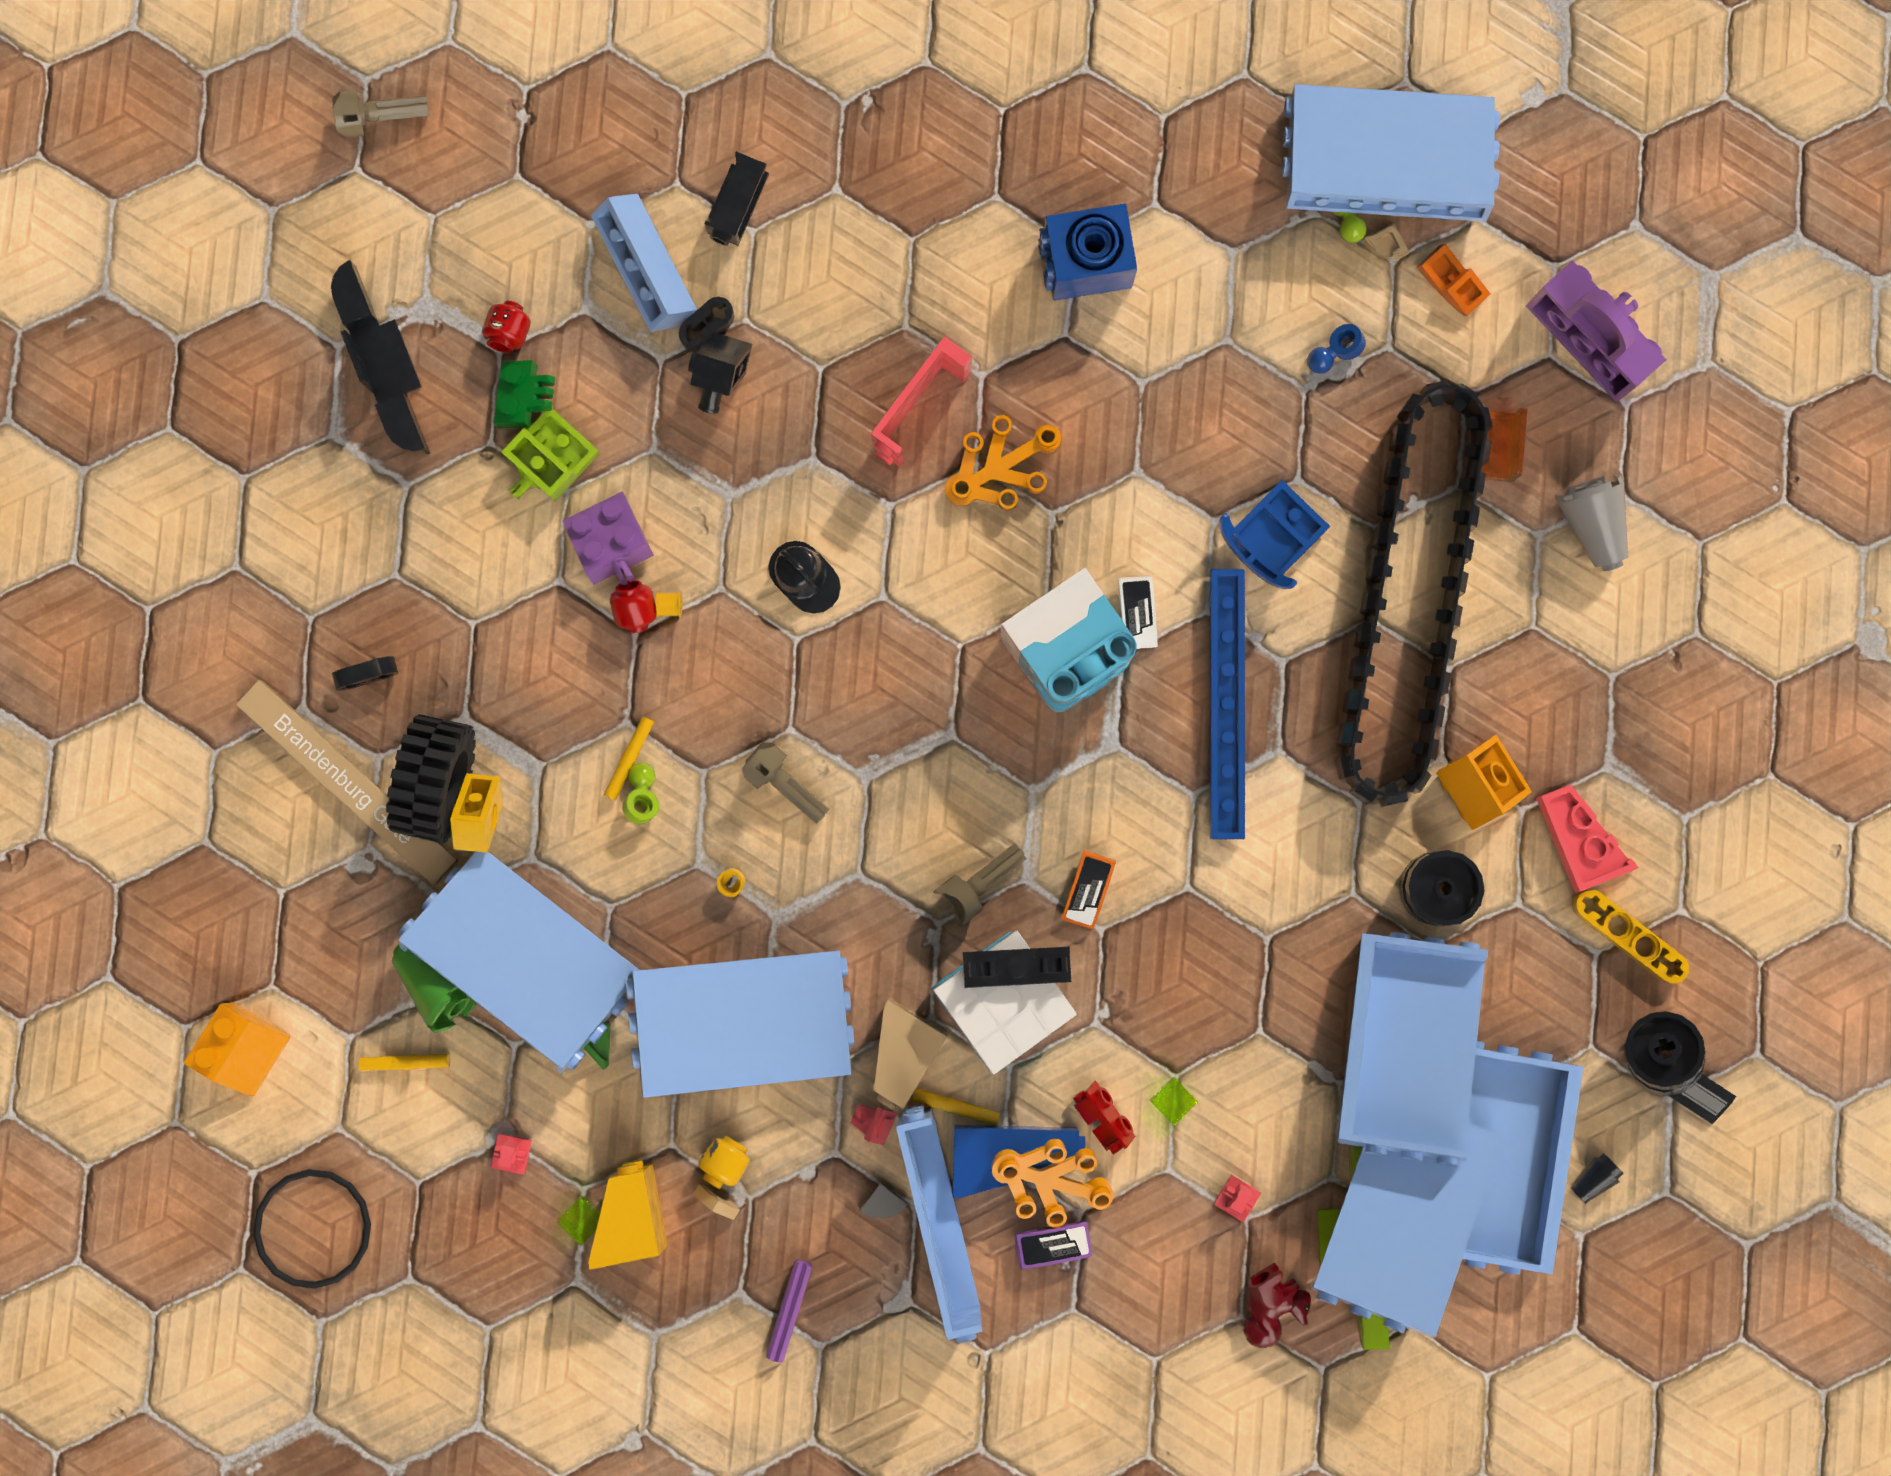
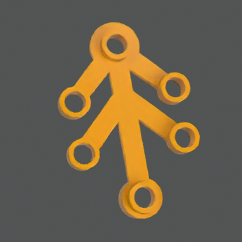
M1005 415L995 417L992 422L993 436L985 468L973 474L976 454L983 448V438L976 432H970L963 440L965 451L960 471L952 475L946 482V497L957 506H967L974 500L998 505L1005 511L1013 510L1018 503V496L1015 491L1004 489L1001 492H997L980 486L990 480L1027 488L1034 494L1043 492L1047 484L1044 474L1033 472L1029 475L1009 469L1039 451L1045 454L1056 451L1061 442L1060 431L1053 425H1043L1037 429L1032 440L1001 457L1006 436L1010 434L1012 429V422ZM1004 421L1008 424V429L1003 432L998 431L995 427L996 423ZM1050 432L1053 434L1054 440L1046 443L1041 438L1042 434ZM971 438H976L980 443L975 449L969 448L967 445V441ZM1035 477L1040 478L1043 485L1040 488H1034L1030 484L1031 479ZM960 483H964L968 486V491L965 494H959L956 492L955 487ZM1004 495H1011L1014 498V503L1005 505L1002 503L1001 498Z
M1051 1139L1044 1146L1021 1155L1011 1149L998 1152L991 1164V1171L993 1177L998 1182L1009 1185L1015 1199L1014 1208L1016 1214L1023 1219L1030 1218L1036 1213V1205L1032 1196L1026 1194L1021 1179L1035 1183L1045 1207L1044 1216L1047 1224L1052 1228H1058L1065 1224L1067 1216L1063 1206L1057 1203L1052 1189L1085 1198L1091 1207L1099 1210L1108 1208L1112 1203L1114 1193L1109 1181L1105 1178H1094L1086 1184L1062 1176L1077 1169L1083 1173L1093 1171L1097 1166L1094 1152L1091 1149L1083 1148L1077 1151L1075 1155L1066 1158L1067 1151L1064 1143L1059 1139ZM1054 1149H1060L1057 1153H1050ZM1090 1158L1088 1162L1081 1163L1083 1159ZM1046 1159L1053 1163L1041 1169L1031 1167ZM1029 1204L1027 1208L1021 1209V1206ZM1054 1214H1060L1055 1218H1051V1216Z

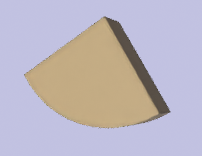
M1395 224L1371 234L1363 240L1364 245L1372 253L1385 259H1399L1409 254Z
M704 1184L697 1186L693 1195L715 1213L732 1220L735 1219L740 1211L736 1204L729 1199L726 1201L718 1197L713 1192V1189Z

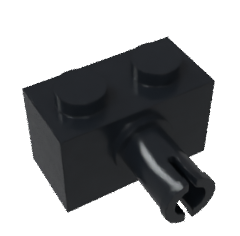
M714 332L706 342L702 341L698 352L692 353L688 365V371L692 372L690 385L703 388L698 405L701 411L710 414L718 413L722 394L730 396L746 375L752 348L751 343Z

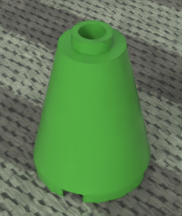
M399 944L393 951L392 964L425 1024L433 1033H441L456 1025L452 1019L460 1013L466 1017L475 1008L477 1003L409 949L405 952L400 948Z

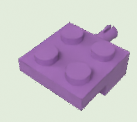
M623 491L562 521L584 571L593 585L616 574L620 584L627 585L624 573L631 583L634 577L629 568L654 556Z

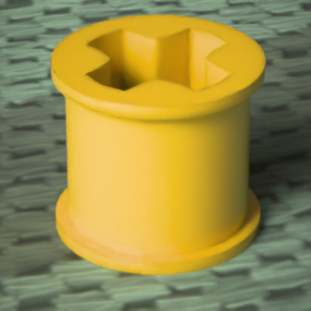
M657 591V618H660V616H679V618H682V592L660 593V591Z

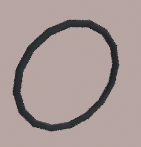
M308 1169L285 1176L267 1191L256 1210L253 1236L260 1259L274 1276L292 1286L316 1289L339 1282L357 1268L368 1248L371 1221L366 1202L352 1183L333 1172ZM308 1176L329 1178L347 1188L359 1204L364 1222L362 1245L352 1263L336 1276L316 1282L297 1280L278 1270L265 1253L260 1234L263 1212L273 1194L287 1183Z

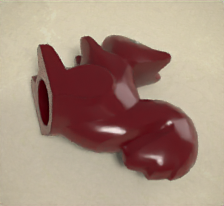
M1276 1263L1253 1275L1248 1282L1247 1306L1251 1316L1245 1320L1243 1331L1246 1340L1257 1348H1267L1278 1343L1282 1335L1279 1317L1283 1314L1291 1312L1303 1326L1308 1325L1307 1315L1311 1306L1310 1293L1306 1290H1298L1299 1285L1295 1279L1282 1284L1283 1273L1279 1270Z

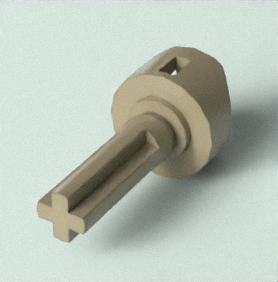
M357 90L338 92L332 99L337 132L345 137L364 136L363 126H366L365 121L374 122L429 116L426 96L369 101L362 104V99H358Z
M762 742L746 759V764L743 767L744 778L757 789L770 781L773 787L817 824L823 819L829 808L786 770L781 768L783 766L782 762L787 756L774 743Z
M1014 843L967 882L959 876L953 875L933 892L944 895L951 902L955 911L956 924L962 927L983 910L978 896H981L1026 860L1025 853Z

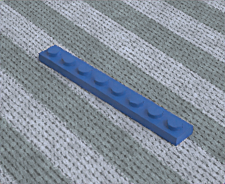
M1245 569L1210 570V839L1215 840L1245 839Z

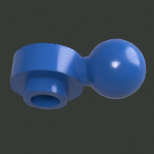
M1341 325L1331 334L1330 346L1328 348L1317 347L1309 353L1307 364L1315 373H1326L1332 368L1335 358L1351 360L1358 357L1365 348V336L1356 325ZM1353 342L1351 346L1346 348L1347 344Z

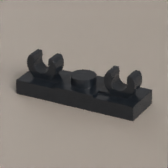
M1069 946L962 952L964 988L1072 982Z

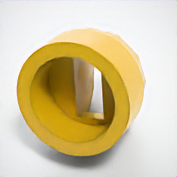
M734 868L724 870L717 879L719 892L726 897L739 895L745 887V876L741 871ZM733 875L737 876L738 880L729 889L725 884Z

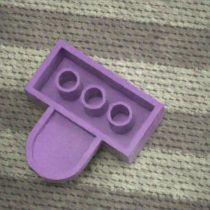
M1572 260L1542 287L1527 303L1526 307L1617 403L1642 383L1666 359L1662 355L1659 345L1653 340L1647 339L1638 330L1639 327L1636 321L1629 316L1638 309L1637 301L1634 299L1626 305L1625 302L1632 297L1627 292H1622L1614 300L1607 291L1600 290L1596 286L1586 268L1577 265Z

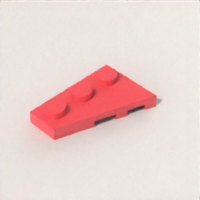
M1567 785L1536 797L1574 893L1584 891L1639 868L1632 859H1628L1618 847L1619 843L1613 835L1607 834L1596 820V814L1572 785Z

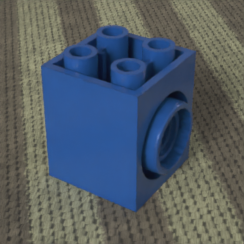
M1126 203L1045 217L1044 228L1039 229L1040 239H1038L1040 258H1047V261H1045L1046 271L1043 272L1046 291L1052 290L1054 301L1131 289L1133 287L1137 273V263Z

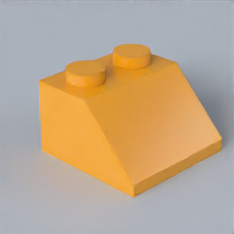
M1497 735L1490 737L1452 760L1436 772L1443 789L1450 794L1458 807L1461 818L1468 823L1471 830L1505 814L1532 793Z
M234 1002L221 1003L183 1064L215 1083L253 1097L291 1037Z

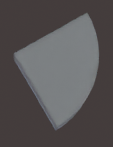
M880 1183L861 1207L860 1212L873 1218H888L901 1212L908 1203L883 1183Z

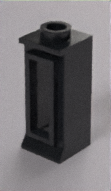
M735 152L736 164H731L708 217L709 222L705 221L704 223L710 238L724 246H728L729 243L739 246L769 176V173L765 171L766 163L739 152Z

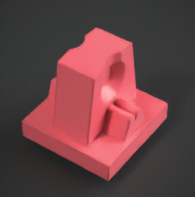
M858 1104L850 1123L866 1134L864 1140L884 1145L898 1113L878 1107L874 1109Z
M499 1133L490 1168L524 1175L532 1140Z
M1231 1174L1213 1204L1244 1223L1261 1192Z

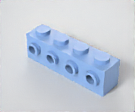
M630 194L608 197L591 214V217L650 332L679 327L697 311V308L639 195Z

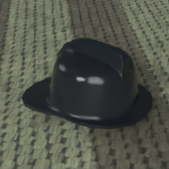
M791 541L784 543L774 551L768 566L770 577L779 590L796 607L812 614L825 612L833 607L840 594L839 577L833 567L812 546L805 542Z

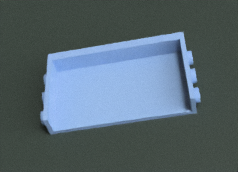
M1295 84L1291 97L1285 98L1283 116L1284 118H1289V127H1285L1283 133V147L1288 148V157H1284L1282 163V177H1287L1286 209L1487 221L1494 207V191H1497L1499 185V171L1494 170V161L1498 159L1500 148L1499 141L1495 140V131L1498 129L1500 119L1499 111H1495V97Z
M476 851L461 869L457 866L448 874L444 881L447 885L439 894L434 892L426 899L421 907L424 910L416 920L409 919L398 933L401 936L398 940L399 946L405 952L409 949L557 1066L556 1071L561 1075L567 1068L573 1071L585 1056L582 1049L589 1041L595 1044L607 1029L604 1025L605 1021L611 1014L617 1017L628 1004L629 1000L625 998L627 996L625 979L632 978L631 971L639 969L492 854Z
M1362 933L1337 1143L1366 1147L1365 1153L1386 1156L1387 1151L1400 1152L1402 1159L1422 1161L1423 1156L1437 1158V1164L1457 1167L1458 1161L1465 1162L1468 1158L1466 1145L1484 966L1488 957V950L1480 949L1479 944L1472 942H1460L1459 946L1447 945L1444 939L1426 937L1424 941L1410 940L1411 936L1404 933H1390V937Z
M840 951L631 971L632 978L625 979L627 1000L634 999L635 1013H628L630 1034H637L638 1048H631L633 1069H640L643 1098L851 1075L849 1046H854V1033L852 1025L847 1026L846 1012L851 1011V1000L849 991H844L843 978L848 976L846 957H841Z
M1477 1041L1469 1117L1477 1121L1476 1126L1502 1135L1504 1138L1462 1259H1465V1265L1482 1269L1486 1268V1263L1499 1265V1271L1520 1275V1270L1523 1269L1553 1275L1584 1067L1552 1061L1553 1054L1532 1051L1531 1057L1518 1055L1519 1048L1498 1045L1497 1051L1484 1049L1485 1042Z
M923 1105L903 1109L902 1114L898 1116L896 1130L947 1340L955 1339L956 1343L968 1342L977 1338L976 1333L983 1332L981 1307L953 1198L932 1107L924 1108Z
M1469 1117L1466 1145L1468 1158L1465 1162L1458 1161L1457 1167L1437 1164V1158L1423 1156L1422 1161L1402 1159L1401 1153L1387 1151L1386 1156L1365 1153L1366 1147H1363L1316 1280L1310 1288L1318 1292L1316 1298L1335 1306L1338 1300L1351 1305V1313L1366 1319H1370L1372 1314L1385 1319L1384 1326L1400 1333H1404L1405 1328L1429 1338L1436 1337L1504 1136L1476 1126L1477 1121Z

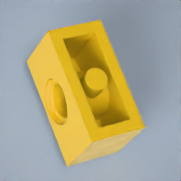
M466 773L450 818L454 850L488 852L503 808L500 776Z

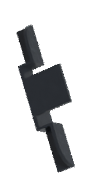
M348 260L339 266L333 275L331 292L341 321L350 332L349 334L346 330H343L340 333L359 381L374 394L377 401L375 407L390 440L403 450L413 452L423 450L426 454H431L407 395L408 392L422 386L396 320L394 319L379 325L358 269L351 260Z

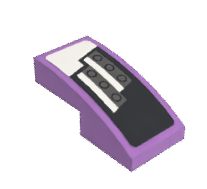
M1085 1221L1065 1224L1058 1228L1043 1227L1014 1234L1020 1269L1059 1264L1093 1256L1088 1226Z

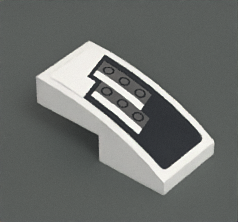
M1152 575L1118 578L1121 620L1135 638L1137 649L1158 647Z

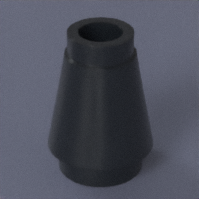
M1603 1153L1598 1159L1596 1157L1592 1159L1571 1189L1587 1204L1590 1200L1620 1183L1618 1179L1624 1173Z

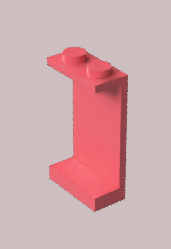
M945 336L871 433L873 448L876 450L874 455L889 466L892 462L899 467L904 463L903 449L889 439V437L939 371L943 368L962 383L971 374L972 356Z

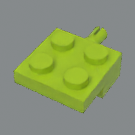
M552 408L551 411H545L528 430L523 428L501 451L517 467L521 475L508 491L519 500L533 486L544 491L555 502L601 453Z

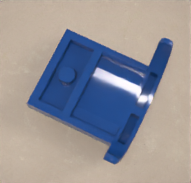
M1283 480L1235 528L1227 513H1224L1219 519L1221 534L1232 552L1259 578L1280 589H1292L1297 585L1295 579L1286 577L1283 574L1330 528V525Z

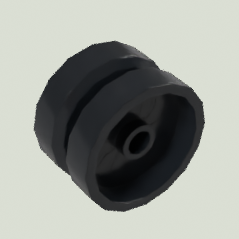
M1450 850L1423 853L1411 860L1402 872L1399 884L1401 902L1407 912L1419 922L1433 926L1457 925L1471 918L1481 906L1485 891L1483 876L1476 864L1464 854ZM1441 882L1444 883V886L1442 887V892L1444 893V895L1441 894L1438 890V886Z
M1668 1011L1650 1013L1637 1020L1628 1032L1625 1043L1628 1069L1636 1083L1647 1091L1663 1096L1681 1094L1692 1088L1702 1076L1706 1053L1704 1040L1695 1024L1684 1016ZM1667 1050L1671 1052V1057L1664 1059L1663 1055H1659V1053Z

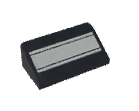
M1703 1074L1692 1088L1681 1094L1667 1095L1710 1124H1713L1736 1098L1734 1094Z

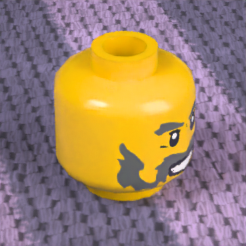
M726 1135L723 1139H713L699 1161L700 1169L706 1172L702 1179L718 1189H721L723 1184L729 1187L735 1186L750 1163V1159L746 1155L748 1149Z

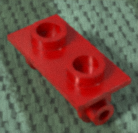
M1096 1080L1085 1092L1083 1090L1073 1097L1076 1103L1074 1107L1087 1125L1097 1119L1100 1121L1101 1124L1094 1128L1092 1132L1106 1151L1110 1150L1114 1155L1122 1148L1126 1149L1136 1137L1130 1121L1125 1116L1119 1114L1113 1105V1099L1105 1088L1100 1087Z

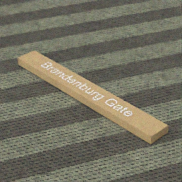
M258 680L236 704L432 885H437L459 861L439 842L390 831L386 820L389 814L386 812V805L390 797L262 680Z

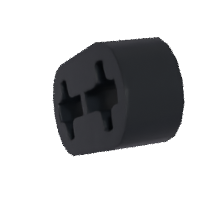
M713 297L683 322L679 329V339L684 348L691 352H698L702 341L706 342L714 332L722 334L729 328L735 317L731 303L726 298ZM717 307L719 310L724 307L726 308L724 310L725 319L721 320L717 317L708 323L714 316L713 308ZM705 326L699 333L701 336L699 342H696L694 339L689 342L687 341L689 339L687 332L690 329L697 332Z
M386 656L342 668L333 672L332 677L336 690L342 691L384 680L399 673L394 656Z

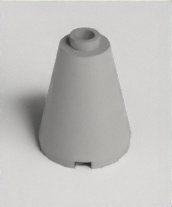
M1613 474L1615 481L1606 482L1604 476L1567 488L1569 495L1563 496L1560 491L1555 494L1559 507L1594 567H1602L1603 571L1622 567V560L1628 558L1625 486L1622 474Z

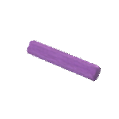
M796 1259L766 1353V1358L775 1362L784 1361L812 1270V1264L808 1261Z

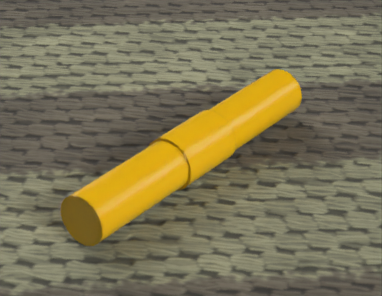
M642 716L603 795L613 800L617 799L654 721Z
M413 1054L360 1057L358 1067L360 1071L449 1068L450 1055Z
M917 1088L911 1100L912 1102L940 1109L944 1112L997 1126L1000 1112Z

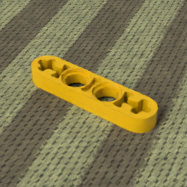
M1584 890L1574 896L1572 909L1577 917L1664 983L1677 984L1687 978L1689 974L1687 960L1597 890ZM1594 897L1593 905L1598 910L1606 911L1608 907L1610 911L1606 912L1602 917L1595 911H1587L1585 913L1586 905L1582 901L1584 898L1591 899ZM1614 916L1622 918L1625 923L1624 932L1618 936L1613 935L1608 929V923ZM1642 937L1648 938L1652 943V951L1646 957L1640 956L1635 949L1636 942ZM1658 957L1666 962L1676 961L1675 969L1678 973L1676 975H1666L1668 968L1661 962H1654V965H1652L1651 962L1655 961Z

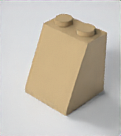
M890 997L883 1009L873 1091L878 1093L877 1100L880 1103L894 1110L896 1106L904 1109L946 1040L947 1033Z

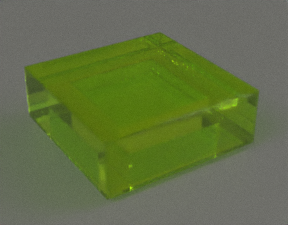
M1172 1077L1149 1100L1173 1126L1198 1103L1175 1077Z
M582 1195L563 1214L557 1223L582 1246L596 1231L600 1212Z

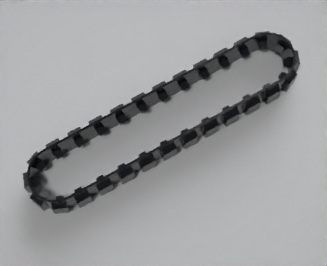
M1446 380L1426 384L1420 391V395L1413 393L1396 416L1401 424H1398L1392 430L1389 450L1394 452V457L1386 463L1383 483L1389 485V487L1380 496L1377 513L1378 516L1383 517V521L1375 527L1371 548L1377 550V554L1369 560L1366 581L1371 582V588L1363 593L1360 613L1366 616L1365 621L1357 626L1354 646L1360 648L1359 655L1351 659L1348 679L1354 681L1353 689L1345 692L1342 712L1347 713L1348 717L1347 722L1339 726L1336 745L1342 747L1341 757L1335 760L1339 780L1346 779V782L1351 786L1349 793L1363 803H1371L1374 799H1378L1381 807L1407 802V793H1420L1432 776L1427 770L1430 762L1436 761L1440 741L1434 739L1435 730L1442 727L1445 707L1440 705L1441 696L1448 694L1451 673L1446 672L1447 663L1454 660L1457 640L1452 638L1453 630L1460 627L1463 607L1458 605V599L1466 593L1469 573L1463 570L1464 565L1471 561L1475 541L1469 538L1470 532L1477 527L1480 507L1475 505V502L1483 494L1486 474L1481 472V467L1489 461L1492 441L1487 439V433L1493 427L1489 408L1484 407L1477 398L1479 394L1464 384L1460 386L1449 385ZM1430 402L1432 407L1442 406L1444 402L1452 405L1453 409L1461 412L1466 417L1467 430H1471V445L1465 446L1464 456L1468 457L1465 478H1460L1458 489L1463 490L1459 511H1454L1452 519L1453 522L1457 523L1454 542L1448 544L1446 553L1451 556L1448 576H1443L1441 587L1445 589L1442 609L1436 610L1435 620L1439 622L1436 643L1430 644L1429 653L1434 655L1430 676H1425L1423 686L1428 688L1424 709H1419L1417 719L1422 721L1419 741L1413 743L1411 752L1416 754L1414 769H1407L1402 777L1407 783L1400 790H1398L1394 782L1385 784V793L1374 789L1376 782L1366 777L1364 781L1360 778L1358 771L1362 767L1360 759H1355L1354 750L1356 743H1362L1363 732L1358 731L1361 711L1368 710L1369 699L1365 698L1364 694L1367 677H1373L1375 666L1370 664L1373 644L1380 643L1381 633L1376 631L1379 610L1386 609L1387 600L1382 598L1385 578L1391 577L1393 567L1388 565L1391 545L1397 544L1399 536L1398 533L1393 531L1397 512H1402L1405 501L1399 498L1403 479H1408L1410 474V468L1405 466L1408 447L1415 446L1416 435L1411 433L1413 419L1420 421L1425 411L1420 405Z

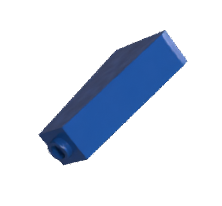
M954 1125L953 1198H962L1008 1185L1007 1183L998 1182L993 1177L991 1171V1164L995 1155L1002 1150L1011 1149L1021 1155L1044 1146L1051 1139H1059L1064 1143L1067 1151L1066 1158L1075 1155L1080 1149L1085 1148V1136H1079L1077 1127ZM1054 1149L1050 1153H1057L1060 1149ZM1046 1159L1031 1167L1041 1169L1053 1163Z

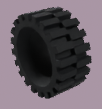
M422 714L416 715L413 718V723H409L407 735L404 734L401 739V749L397 750L395 769L392 768L390 776L392 783L388 787L387 796L390 798L386 805V812L389 813L386 820L390 831L439 843H446L448 838L452 836L450 818L466 773H473L471 767L475 760L473 751L476 747V740H474L475 731L472 730L473 727L471 725Z

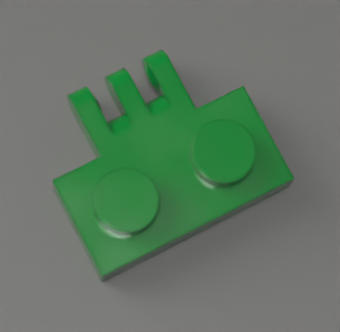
M533 360L501 361L494 424L499 429L529 428L532 412L552 410L551 401L540 399L553 398L554 390L548 387L555 385V377L551 375H537V365Z

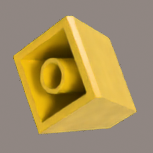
M642 1160L624 1163L622 1167L617 1168V1173L608 1179L589 1257V1270L659 1256L668 1246L653 1164L643 1166Z

